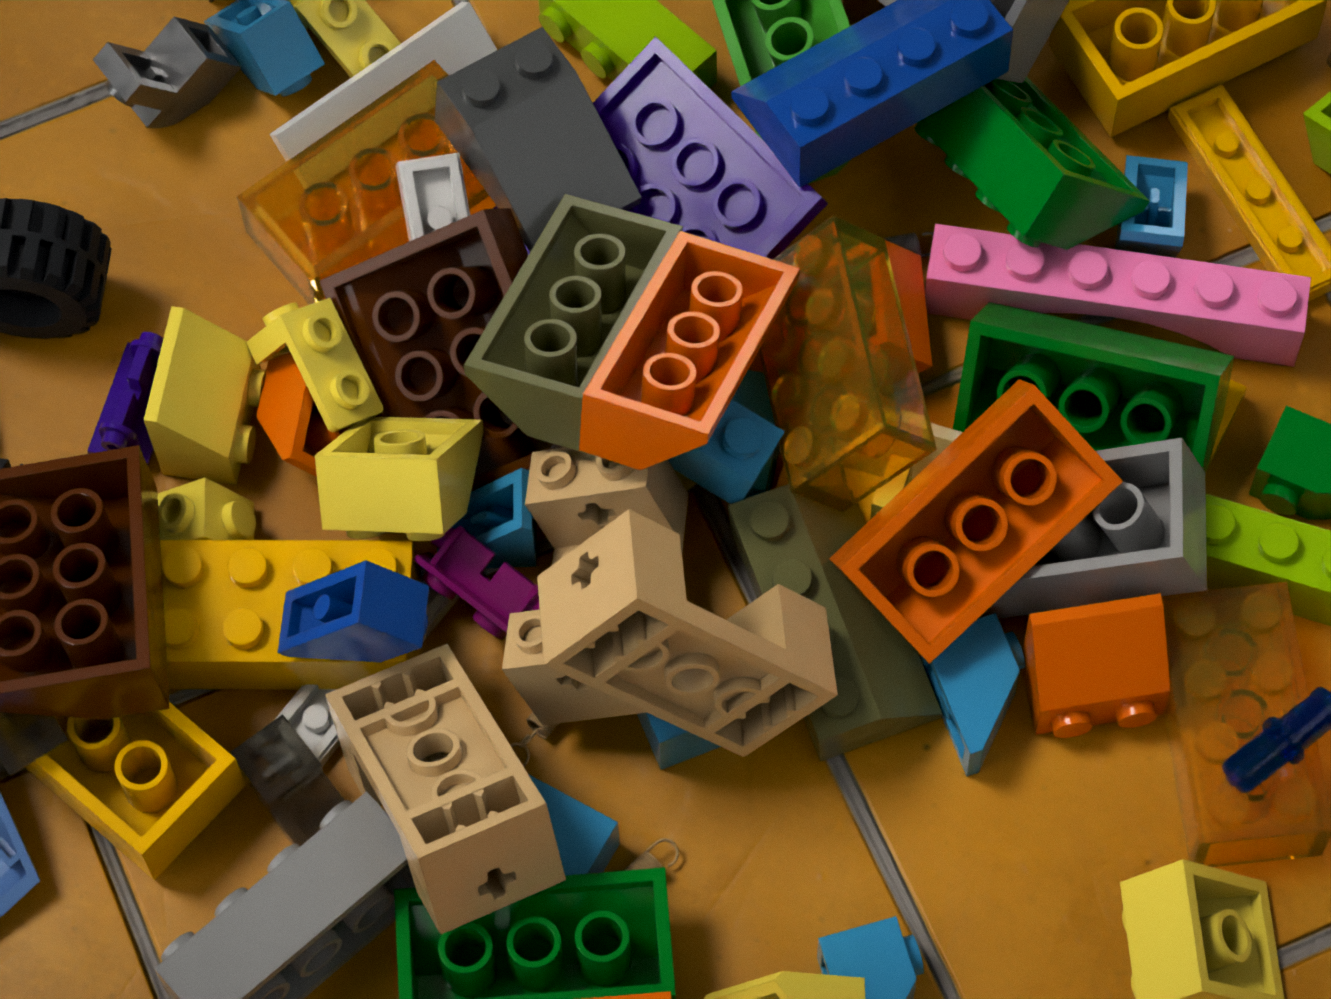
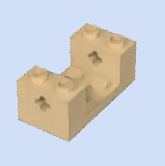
M562 447L532 452L525 506L554 547L553 565L628 509L680 534L681 550L683 551L689 493L669 460L643 470H637L595 455ZM540 609L509 614L502 671L542 725L647 713L544 666Z
M630 509L537 576L544 666L742 757L747 756L838 695L826 607L780 584L762 594L727 620L688 602L686 598L680 534Z
M444 644L325 694L348 770L362 795L367 791L379 805L382 804L401 838L416 892L440 935L566 880L547 804L448 644Z

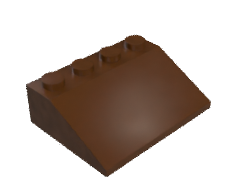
M510 208L481 210L319 280L325 298H331L383 405V411L376 417L483 420L484 432L471 492L520 468L530 470L532 452L563 447L527 436L464 374L466 360L528 257Z
M139 445L0 469V712L105 720L169 709L158 492Z

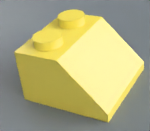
M171 306L144 416L147 432L163 475L191 479L206 477L213 482L237 485L241 463L249 464L254 454L256 430L250 424L254 407L259 405L266 370H262L260 364L256 365L246 340L185 308Z
M374 417L352 425L314 455L322 530L346 531V535L354 539L374 538L382 535L384 532L406 533L407 538L412 541H431L443 537L467 513L484 432L483 420Z
M1182 859L1120 882L1123 903L1122 922L1127 933L1132 968L1131 987L1136 999H1284L1266 881Z

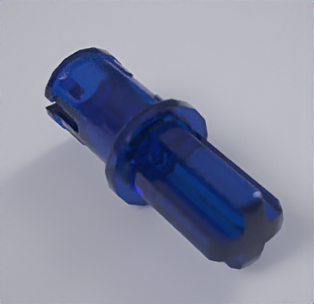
M1317 687L1310 693V696L1280 718H1267L1262 724V732L1224 760L1221 767L1226 775L1225 779L1231 787H1235L1242 794L1250 793L1287 763L1296 765L1303 761L1305 757L1304 750L1331 730V692L1323 687Z

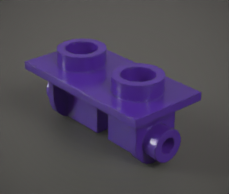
M142 332L139 339H135L131 343L127 342L88 447V454L139 445L149 466L154 448L144 423V416L164 339L160 335L152 332Z

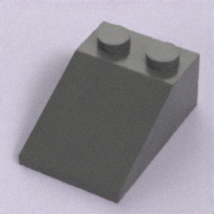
M543 27L437 82L435 122L456 151L459 152L461 158L499 209H511L522 240L530 252L564 194L626 211L641 204L642 197L577 72Z

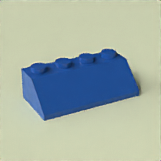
M897 0L731 91V96L800 188L1009 72L1013 29L990 0Z

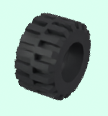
M0 199V333L25 338L72 337L73 334H82L89 331L90 326H95L98 323L112 248L110 247L111 241L109 237L101 232L102 229L97 224L84 219V216L54 204L28 199Z

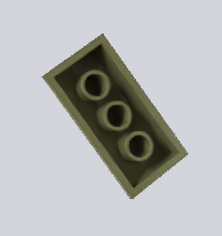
M564 194L466 360L464 374L527 436L579 451L583 393L679 231H683V226Z
M789 483L728 505L730 530L756 597H760L777 584H780L826 607L838 695L803 718L820 762L943 717L918 652L829 560L833 554L866 524L850 483Z

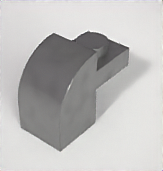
M175 16L145 51L107 42L93 59L108 79L105 82L108 91L118 101L130 106L147 128H164L177 124L203 108L222 91L241 69V65L210 26Z

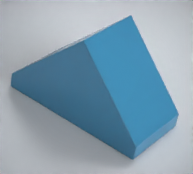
M1126 155L1124 175L1150 202L1143 212L1118 224L1115 249L1177 257L1183 247L1185 234L1188 162Z
M520 468L472 491L467 513L452 526L455 529L460 525L463 526L470 534L496 553L486 568H500L504 562L509 563L513 567H537L536 521L525 506L529 470Z

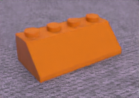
M679 231L583 393L579 451L637 470H643L706 445L799 278L800 268Z
M1019 379L833 554L829 560L930 664L1117 488L1123 480L1034 384Z

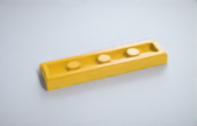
M1220 84L1169 108L1168 121L1267 271L1311 277L1308 302L1330 292V244L1225 87Z

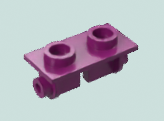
M461 525L456 529L451 527L443 537L431 541L439 549L435 555L431 552L417 554L413 559L426 569L422 579L431 588L450 600H453L458 594L477 609L472 616L473 619L482 628L501 640L507 635L510 613L539 610L538 585L534 584L509 563L504 562L491 580L482 573L496 553Z

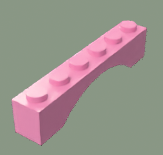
M935 224L926 277L925 299L927 314L972 320L989 302L1038 313H1077L1115 317L1181 333L1210 345L1224 354L1235 356L1234 358L1294 367L1305 334L1311 277L1078 244L1068 250L1041 243L1038 248L1024 244L1011 234Z

